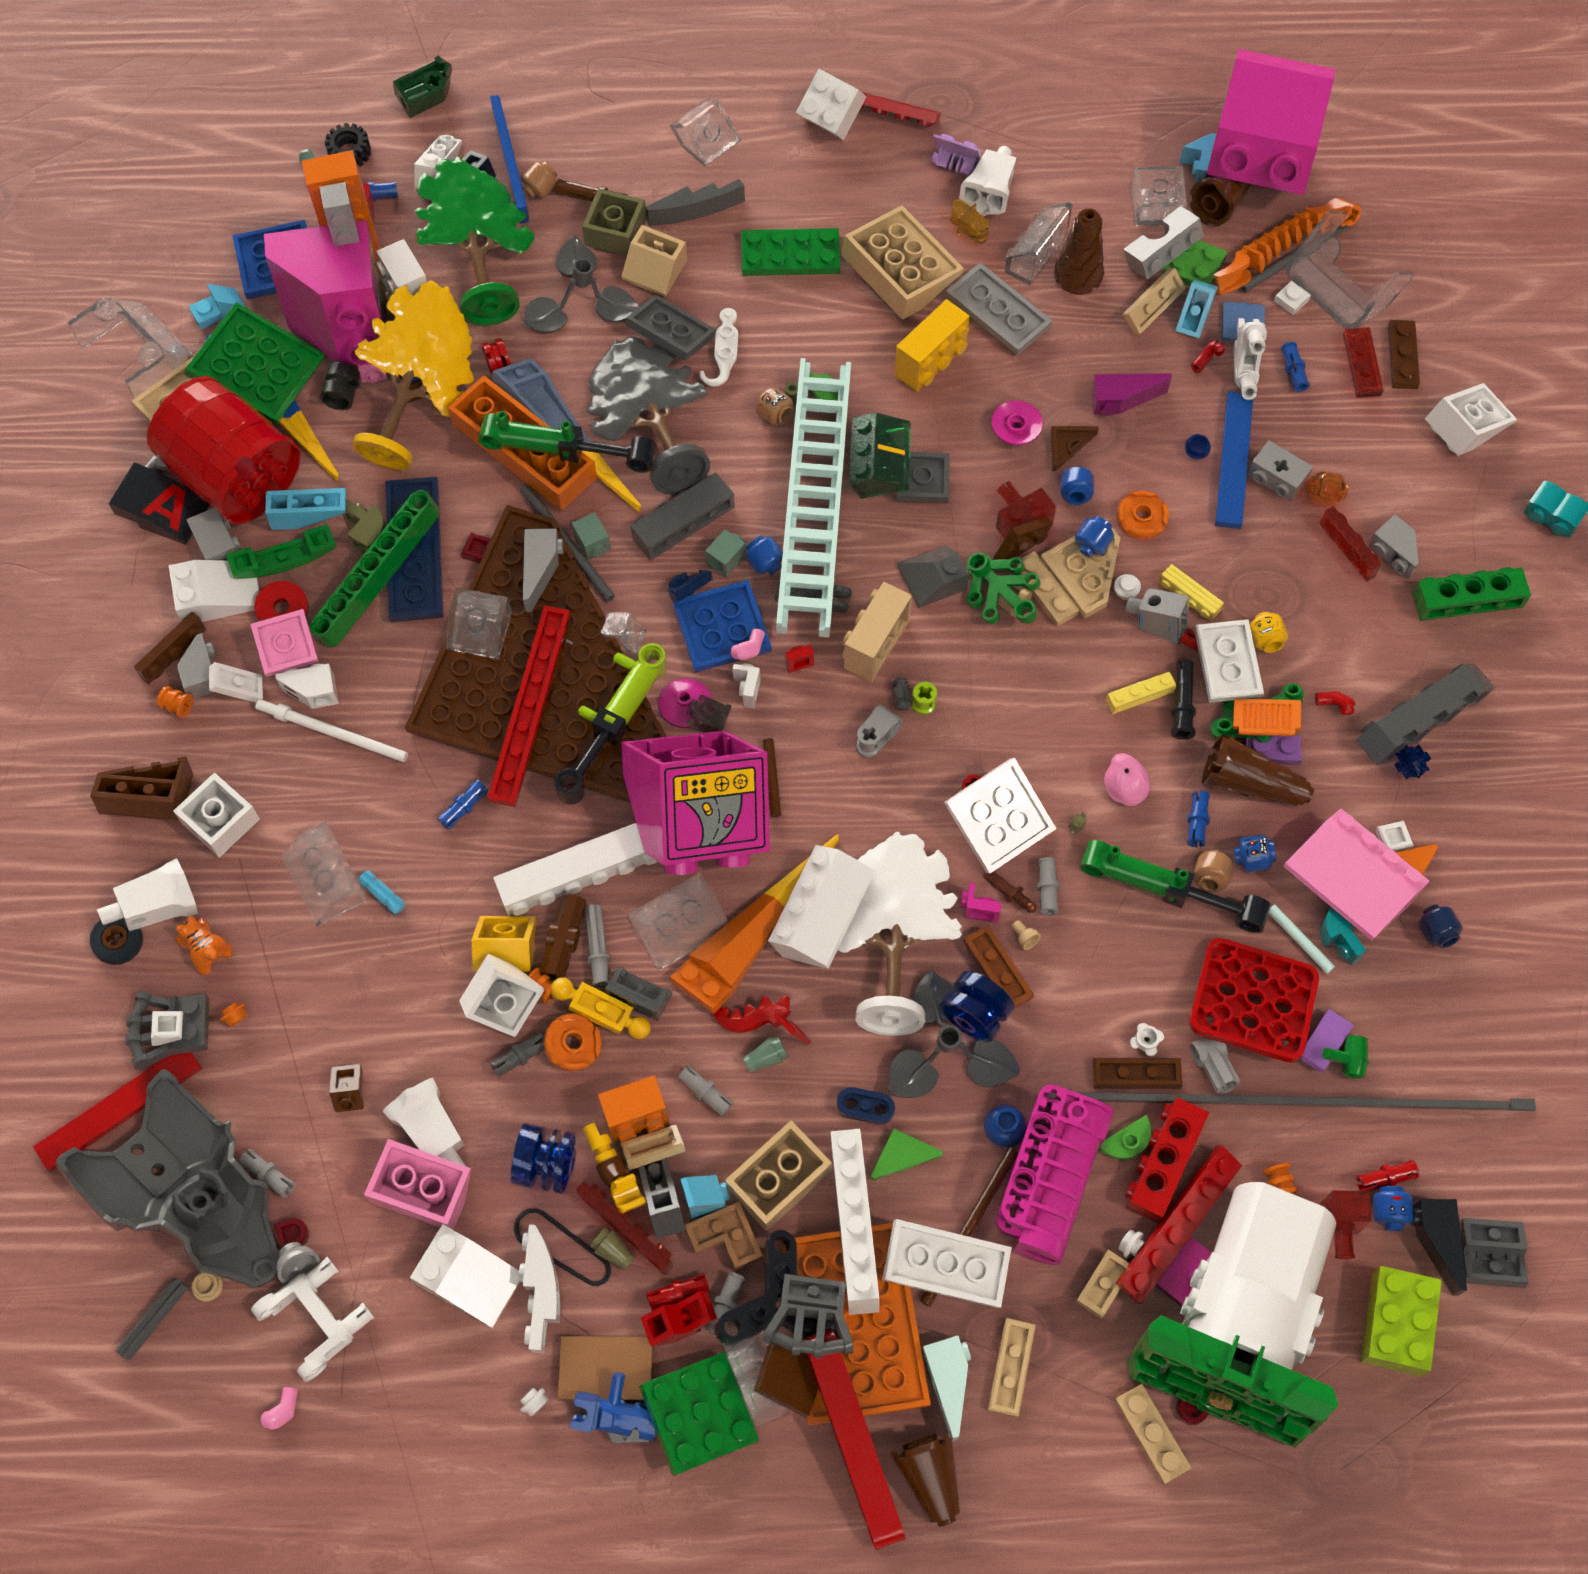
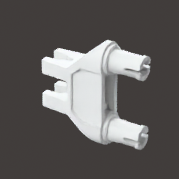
M1239 318L1237 324L1238 338L1235 340L1233 348L1234 378L1236 385L1241 388L1243 398L1251 400L1257 395L1256 385L1260 376L1261 356L1266 347L1267 330L1265 324L1261 323L1259 319H1253V322L1245 323L1243 318Z

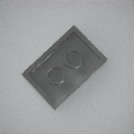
M656 294L627 316L625 323L627 327L685 361L712 340L716 329Z

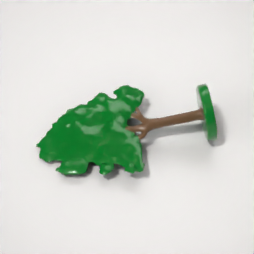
M456 157L455 160L441 159L435 167L437 170L435 178L428 176L427 173H423L418 179V195L421 198L432 200V204L427 209L417 208L415 210L416 215L421 220H429L424 229L418 228L415 234L418 237L416 242L425 246L428 244L450 246L458 244L462 250L468 252L472 258L478 286L469 289L463 294L459 302L460 312L464 314L466 322L476 326L500 324L509 320L517 313L520 307L519 297L514 288L509 285L495 282L489 283L485 266L486 252L503 246L507 250L523 253L535 240V235L527 226L521 229L517 228L516 225L526 218V213L517 209L514 202H510L511 196L506 191L505 185L499 183L493 176L488 175L486 171H480L460 157ZM477 236H486L488 238L487 243L479 248L476 240ZM464 241H467L469 246H466Z

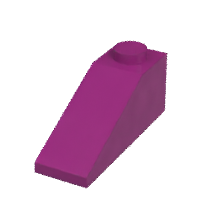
M1171 373L1095 374L1092 386L1094 414L1105 416L1120 414L1167 393L1172 378Z

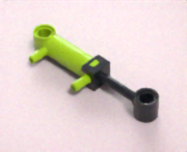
M654 643L644 645L638 653L637 661L621 653H616L613 658L614 662L629 669L630 672L606 708L601 707L598 713L584 705L579 708L578 715L592 722L594 734L597 736L575 769H563L556 775L555 787L557 795L563 803L571 805L583 799L585 794L583 776L606 741H609L618 746L627 732L626 726L656 680L665 674L667 669L665 651L660 645ZM652 659L658 660L654 664L647 663ZM567 784L576 785L572 789H564Z

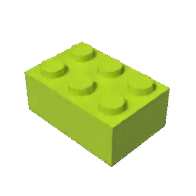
M1379 1266L1372 1272L1360 1363L1419 1377L1431 1372L1441 1279L1385 1266Z

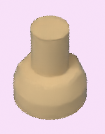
M1020 920L1012 924L1011 928L1018 934L1019 944L1024 950L1031 949L1039 942L1041 934L1037 930L1026 928Z

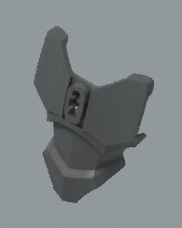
M161 1070L147 1085L145 1112L141 1129L119 1149L113 1152L81 1151L74 1147L56 1159L57 1168L103 1221L114 1230L119 1231L124 1228H129L133 1231L152 1232L163 1230L184 1244L187 1256L200 1273L226 1278L252 1288L263 1286L275 1278L277 1274L276 1266L280 1257L268 1218V1184L259 1180H252L233 1158L235 1139L231 1133V1122L227 1120L222 1123L217 1120L167 1070ZM135 1149H141L143 1154L135 1156L132 1152ZM152 1168L161 1169L164 1173L161 1176H155L152 1174Z

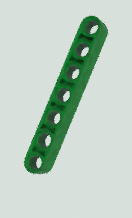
M418 490L409 496L311 621V632L325 646L334 647L343 640L438 518L440 513L439 507L426 491Z

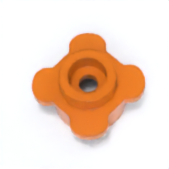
M235 1002L222 1011L224 1016L219 1020L222 1023L225 1022L231 1028L249 1015L244 1009L247 1006L244 1003L238 1005Z

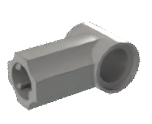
M1202 1038L1190 1043V1050L1198 1067H1203L1216 1093L1225 1094L1240 1084V1079L1228 1059L1225 1043L1209 1038Z

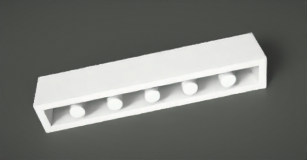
M634 823L493 878L507 915L511 916L514 914L517 916L529 911V908L539 904L548 905L554 902L557 897L562 896V894H576L586 886L591 884L600 885L617 874L626 875L643 864L652 865L658 861L644 852L637 824Z
M860 1129L831 1131V1149L849 1315L879 1312V1290Z

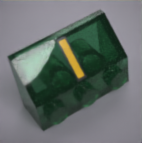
M876 412L852 417L849 484L861 499L909 490L910 421Z

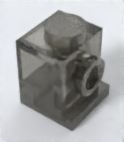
M701 694L697 700L692 699L688 706L686 714L690 715L687 725L704 733L722 731L732 705H724Z

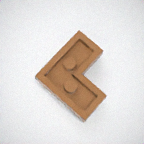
M740 1201L684 1225L696 1255L724 1243L735 1271L763 1259Z

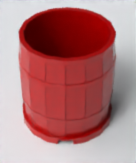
M210 376L196 377L177 387L164 399L154 413L147 430V445L151 452L189 489L201 497L202 500L215 507L222 518L236 525L251 522L264 514L266 511V491L287 490L300 467L301 451L293 439L281 434L272 422L267 420L241 396L235 394L217 379Z

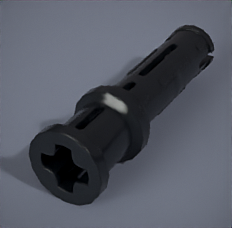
M1183 659V666L1181 660L1176 663V704L1171 710V714L1174 717V727L1171 728V735L1176 739L1187 740L1193 738L1196 734V730L1193 727V717L1196 716V709L1192 705L1194 662Z

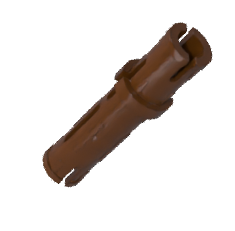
M558 178L555 184V194L593 202L598 191V187L570 182ZM601 186V188H599V189L611 191V190H608L607 187Z

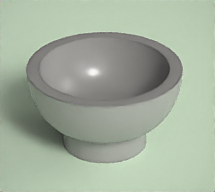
M298 1242L289 1243L279 1252L280 1258L276 1266L277 1276L282 1283L288 1284L298 1274L303 1272L307 1274L320 1263V1258L313 1249L307 1246H302Z

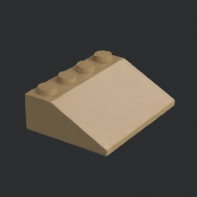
M902 205L846 234L844 237L841 256L902 320L922 310L964 271V268Z

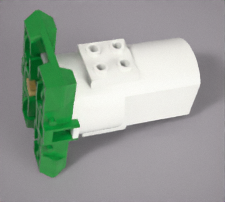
M1249 1182L1238 1185L1233 1192L1214 1252H1212L1207 1261L1201 1260L1198 1269H1195L1189 1286L1192 1289L1189 1296H1186L1180 1314L1185 1316L1183 1323H1178L1162 1315L1153 1321L1127 1359L1126 1364L1129 1377L1197 1406L1196 1409L1207 1411L1208 1414L1221 1420H1230L1296 1448L1310 1433H1314L1338 1406L1333 1387L1292 1370L1298 1363H1303L1306 1355L1310 1356L1316 1338L1311 1337L1314 1327H1319L1324 1315V1309L1320 1308L1323 1297L1315 1293L1336 1228V1220L1330 1211L1321 1205L1267 1183Z

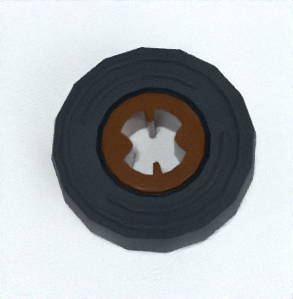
M124 918L106 925H102L100 920L95 924L90 933V946L93 953L102 962L110 965H121L131 961L139 953L143 944L141 929L129 931ZM119 934L121 938L118 939V944L114 945L112 941L115 939V935Z

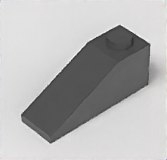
M667 1158L638 1167L656 1239L685 1231Z

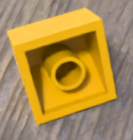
M480 916L471 940L473 971H478L486 956L490 954L513 964L524 973L530 972L534 960L536 916Z

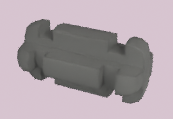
M898 677L892 682L893 686H896L893 690L895 701L899 703L896 705L898 710L905 711L912 707V702L909 701L911 700L909 685H906L908 683L907 678Z

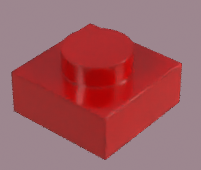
M811 644L795 646L785 652V665L789 673L814 666V652Z

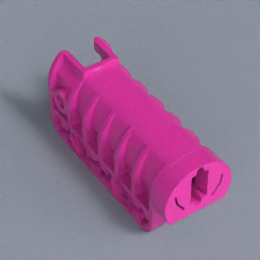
M1046 1085L1039 1092L996 1217V1225L999 1231L1007 1236L1018 1239L1014 1253L1043 1264H1061L1097 1150L1101 1148L1112 1119L1114 1109L1107 1104L1057 1085ZM1050 1092L1056 1094L1055 1099L1043 1097V1095L1049 1096ZM1046 1105H1049L1050 1114L1047 1112H1041L1040 1110H1038V1108L1044 1111ZM1040 1119L1046 1120L1044 1126L1040 1124H1034V1122L1036 1121L1037 1123H1039ZM1034 1139L1045 1141L1044 1144L1040 1142L1039 1146L1033 1144ZM1030 1151L1037 1153L1033 1158L1031 1169L1024 1167L1027 1164ZM1022 1175H1027V1180H1031L1032 1184L1024 1179H1016V1177L1019 1176L1021 1178ZM1016 1185H1021L1026 1190H1021ZM1011 1191H1012L1013 1193H1015L1016 1195H1018V1196L1026 1197V1198H1025V1199L1021 1198V1201H1020V1200H1016V1199H1015L1016 1196H1015V1195H1011ZM1011 1206L1018 1207L1014 1218L1009 1216ZM1008 1223L1012 1226L1011 1228L1005 1227V1224Z

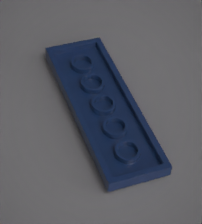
M437 477L385 481L386 524L391 521L409 496L418 490L426 491L440 510L439 481ZM440 513L433 525L388 581L390 622L444 618Z

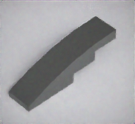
M738 179L718 189L714 183H711L693 193L687 186L646 206L647 223L649 226L673 224L698 219L726 210L745 201L744 184Z

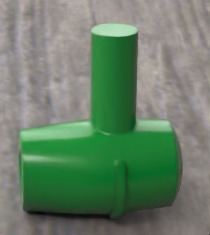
M1348 1035L1344 1051L1326 1047L1323 1050L1322 1056L1324 1059L1342 1063V1074L1352 1079L1364 1078L1366 1076L1367 1064H1369L1368 1038Z

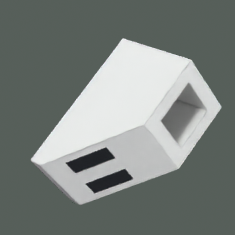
M314 664L309 668L291 669L275 674L276 680L283 692L311 709L339 704L335 676L330 664Z

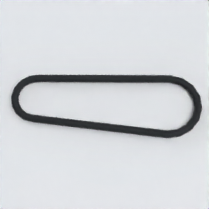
M528 1209L517 1217L514 1223V1233L516 1239L521 1244L523 1238L518 1231L520 1220L527 1214L538 1213L603 1262L607 1268V1273L601 1281L594 1282L553 1258L554 1264L592 1286H600L609 1280L611 1275L609 1262L595 1254V1250L546 1212L540 1209Z

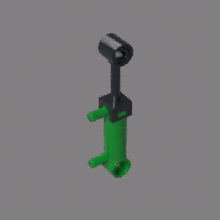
M500 411L497 414H486L478 436L479 444L487 449L498 450L504 446L556 454L560 456L561 461L574 463L579 462L581 451L626 457V466L639 473H646L651 470L657 446L653 440L643 436L632 438L631 444L628 447L584 441L582 427L572 426L569 421H564L561 424V429L508 421L507 413L504 411Z
M1090 840L1088 842L1079 866L1080 870L1089 876L1096 878L1107 877L1164 897L1163 902L1179 908L1183 907L1186 898L1189 897L1237 914L1236 925L1242 930L1251 933L1263 932L1271 908L1270 902L1259 896L1246 895L1240 904L1192 887L1191 883L1194 873L1177 867L1174 871L1121 853L1118 846H1111L1099 840Z

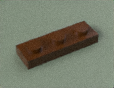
M1390 320L1388 324L1392 388L1418 389L1420 378L1415 321Z
M191 612L134 666L140 678L148 685L154 679L159 678L173 661L178 660L182 656L184 650L190 646L197 634H203L206 630L199 616Z

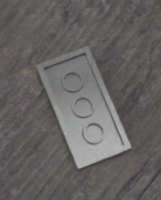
M981 262L946 290V298L967 313L974 321L1017 356L1052 327L1053 321Z

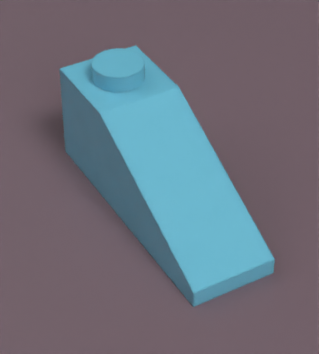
M346 488L266 491L265 514L271 530L299 529L346 513Z

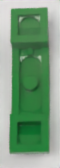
M328 524L303 531L304 537L262 550L253 552L252 547L226 554L233 577L243 579L270 576L298 568L321 558L336 548Z

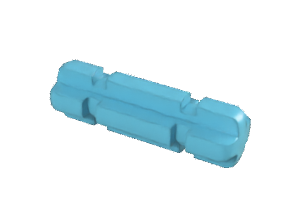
M368 870L364 871L358 878L359 883L365 889H368L384 906H387L393 914H399L406 906L404 901L399 896H396L382 881L375 878L374 874Z

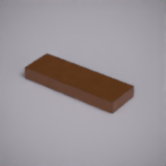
M1093 1058L1092 1060L1094 1089L1182 1088L1181 1058Z

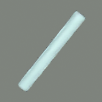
M1276 905L1270 908L1269 915L1326 974L1335 968L1328 958Z

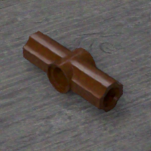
M562 894L555 921L551 922L547 932V948L539 973L542 976L544 974L548 975L552 981L558 978H565L571 954L576 951L580 938L579 926L586 906V900L578 895Z

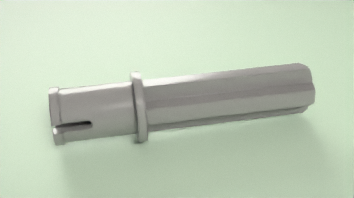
M590 904L585 908L590 950L588 963L591 964L593 987L602 988L606 987L610 982L608 968L610 955L607 954L602 907L601 905Z

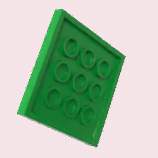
M236 302L187 365L184 375L191 379L202 376H210L217 379L229 390L241 396L276 427L324 361L326 354Z

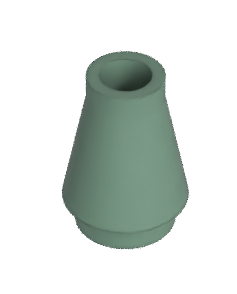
M777 1036L773 1039L771 1037L766 1039L751 1053L744 1056L743 1059L749 1071L753 1072L783 1063V1059L787 1058L788 1054Z

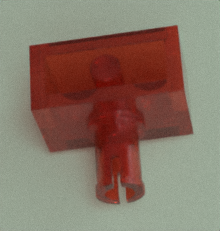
M1010 481L1006 482L1007 487L1003 483L998 488L997 493L1008 504L1007 507L998 511L996 528L1004 539L1013 527L1046 516L1052 522L1054 521L1056 505L1042 487L1025 497H1021Z
M1332 1190L1319 1205L1330 1211L1336 1220L1334 1231L1335 1259L1351 1260L1355 1258L1353 1235L1359 1234L1372 1222L1369 1191Z

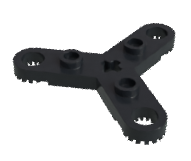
M777 1230L767 1238L764 1247L765 1294L721 1315L714 1325V1333L721 1343H725L727 1346H734L764 1332L779 1310L775 1304L778 1300L781 1302L784 1275L797 1276V1244L795 1238L789 1232ZM783 1240V1243H786L787 1253L777 1251L774 1247V1241ZM788 1315L782 1324L783 1327L793 1334L796 1316ZM804 1317L802 1338L816 1333L818 1319ZM826 1320L825 1330L832 1327L834 1334H836L839 1340L834 1322ZM729 1321L736 1324L738 1335L731 1336L726 1333L724 1322Z

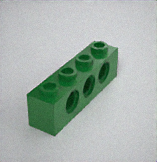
M1504 567L1498 571L1486 572L1485 570H1480L1473 574H1451L1447 577L1436 579L1434 577H1427L1418 582L1412 595L1420 621L1523 608L1529 600L1531 592L1523 567L1513 569L1511 567Z

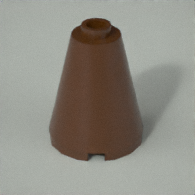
M1217 176L1205 178L1198 181L1190 190V195L1192 194L1190 207L1202 223L1220 226L1231 218L1252 184Z
M948 1431L943 1432L945 1436L943 1439H938L936 1434H932L904 1444V1452L900 1454L897 1453L896 1449L891 1452L892 1459L930 1523L937 1522L938 1527L955 1522V1516L960 1513L953 1442Z

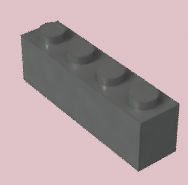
M716 472L709 477L705 476L690 489L678 493L668 503L660 504L655 511L646 517L638 518L631 525L632 539L651 561L735 507L734 493Z

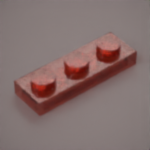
M1370 327L1345 329L1343 338L1356 398L1382 396L1384 389Z
M1334 506L1325 510L1320 521L1322 528L1366 582L1375 578L1382 565L1378 556L1370 551L1361 535L1351 528L1346 517L1339 513Z

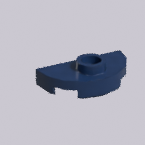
M699 570V574L689 576L684 572L675 576L669 582L668 593L671 600L679 602L713 580L711 571Z

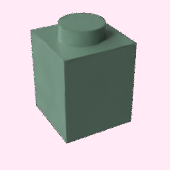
M595 512L571 523L574 537L587 560L593 557H600L611 549L609 536Z
M725 529L705 550L706 564L726 578L746 557L744 540L739 535L731 534Z

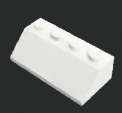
M815 845L768 942L783 958L829 969L875 873L874 869L838 849Z

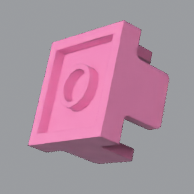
M303 609L250 624L266 677L291 669L308 668L309 664L319 662L317 656L319 653Z

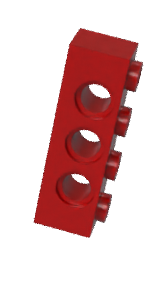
M1176 1097L1172 1105L1168 1103L1165 1105L1160 1119L1165 1122L1160 1131L1154 1130L1148 1145L1153 1147L1149 1157L1143 1155L1136 1170L1141 1173L1138 1182L1131 1181L1125 1197L1130 1199L1126 1206L1127 1209L1158 1224L1160 1223L1209 1115L1208 1111ZM1172 1127L1179 1128L1183 1132V1138L1173 1137L1169 1129ZM1158 1154H1168L1172 1159V1164L1166 1165L1161 1163L1158 1159ZM1146 1180H1156L1160 1184V1190L1153 1191L1149 1189Z

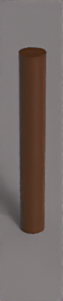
M766 738L763 740V748L767 752L771 817H779L782 814L774 740Z

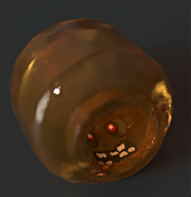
M1319 471L1308 480L1306 492L1314 504L1335 507L1342 499L1346 498L1348 486L1345 484V479L1341 474Z

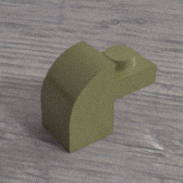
M346 499V513L343 514V517L347 522L354 525L347 534L352 548L365 554L386 527L381 511L374 504L367 511L361 504H353Z

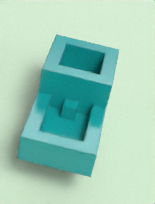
M1331 907L1320 925L1322 944L1326 948L1335 943L1338 954L1343 959H1347L1350 965H1353L1361 960L1367 950L1354 934L1355 926Z

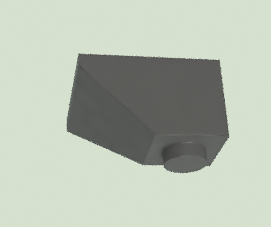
M946 545L901 561L897 565L918 608L967 590L969 574L959 554Z

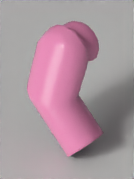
M753 629L749 641L739 643L731 648V656L739 660L756 657L760 652L765 632L760 629Z
M282 1388L280 1404L270 1411H265L261 1416V1424L264 1428L278 1429L293 1418L298 1394L297 1388Z

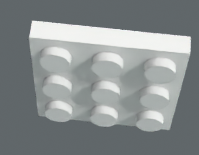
M1010 758L944 802L986 873H992L1056 829L1015 758Z

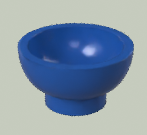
M1000 1105L993 1108L987 1114L984 1121V1131L988 1139L995 1145L1011 1147L1023 1139L1026 1131V1120L1017 1108L1010 1105Z

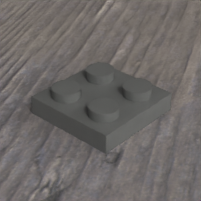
M907 452L906 456L898 455L896 501L948 503L949 453Z

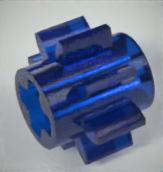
M1419 744L1416 747L1405 745V748L1400 753L1395 754L1399 762H1396L1394 765L1398 772H1402L1405 779L1409 777H1417L1419 779L1426 771L1430 770L1426 762L1430 761L1431 757L1428 752L1423 751Z

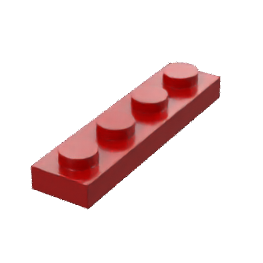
M862 92L866 99L861 109L864 108V105L873 107L872 111L875 113L886 115L887 111L896 113L895 118L907 121L909 117L918 119V124L930 127L932 123L939 122L941 112Z

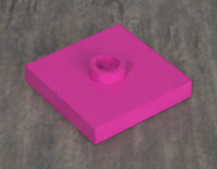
M1190 1237L1155 1286L1182 1307L1186 1296H1189L1192 1289L1189 1285L1195 1269H1198L1202 1259L1207 1261L1212 1253Z

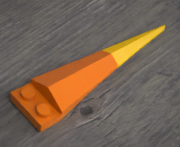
M839 834L835 835L823 846L834 848L839 842ZM809 857L689 955V959L670 977L671 983L714 1014L733 995L771 936Z

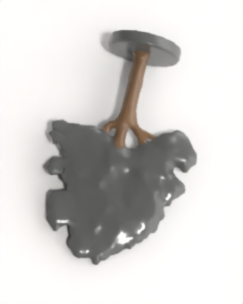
M634 336L628 337L623 341L614 340L613 345H611L603 359L598 361L597 366L592 372V377L589 378V383L591 384L589 390L594 395L591 397V402L586 411L590 415L604 417L602 421H593L591 431L595 436L610 441H617L631 427H651L659 436L665 450L654 460L650 470V479L655 489L663 494L676 495L683 490L690 489L701 478L707 476L710 471V460L705 450L697 445H676L666 422L672 408H679L683 404L707 395L708 391L704 389L705 385L699 382L692 384L684 381L683 379L690 376L691 367L683 366L679 370L670 368L667 364L675 360L676 355L656 343L652 348L644 345V340ZM664 409L665 414H661L660 410ZM648 410L651 412L653 420L642 419L639 414Z

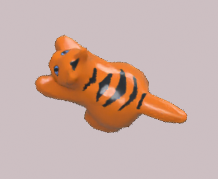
M189 916L188 919L177 925L176 929L179 934L176 936V941L179 946L190 952L191 962L195 965V969L199 974H209L212 963L216 962L220 957L229 958L232 956L233 948L231 944L227 943L223 937L213 934L209 923L204 918L196 920L194 916Z

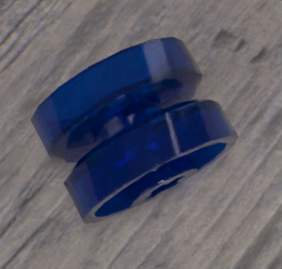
M965 970L961 972L954 982L955 991L948 992L940 1002V1010L947 1020L963 1033L982 1042H991L1000 1031L999 1022H1004L1008 1019L1014 1010L1015 1004L1011 997L995 982L974 971Z

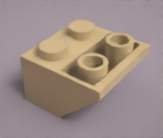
M641 225L630 243L621 279L666 297L688 261L686 242Z

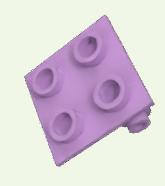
M941 134V136L933 135L938 153L934 152L931 162H934L935 166L947 169L949 164L948 170L952 171L958 158L955 172L959 173L960 171V174L970 176L982 158L978 146L968 141H964V143L957 142L955 138L947 134Z

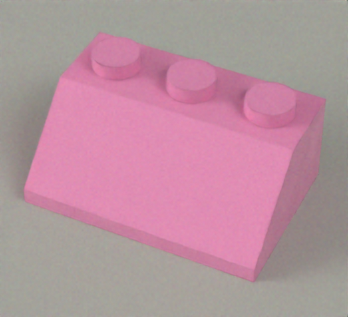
M388 1139L364 1196L372 1204L439 1228L443 1224L454 1230L465 1204L472 1169Z

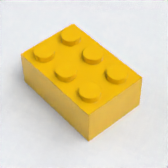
M946 299L896 346L895 376L916 392L923 386L927 387L930 385L935 375L940 370L944 371L949 366L951 360L956 355H961L967 348L970 316Z

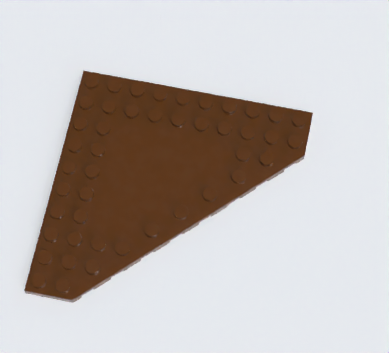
M506 505L405 726L408 733L498 761L543 607L545 605L570 610V621L527 766L528 771L553 779L563 769H575L597 736L594 734L592 722L578 715L579 708L584 705L597 713L601 707L606 708L630 672L629 669L615 663L613 660L616 653L623 654L555 519ZM525 529H557L558 538L563 539L564 554L559 555V565L532 612H526L523 602ZM566 639L573 642L572 645L567 643ZM647 697L644 698L627 724V732L618 746L609 741L605 742L583 776L585 789L631 803L623 777L622 742L667 737Z

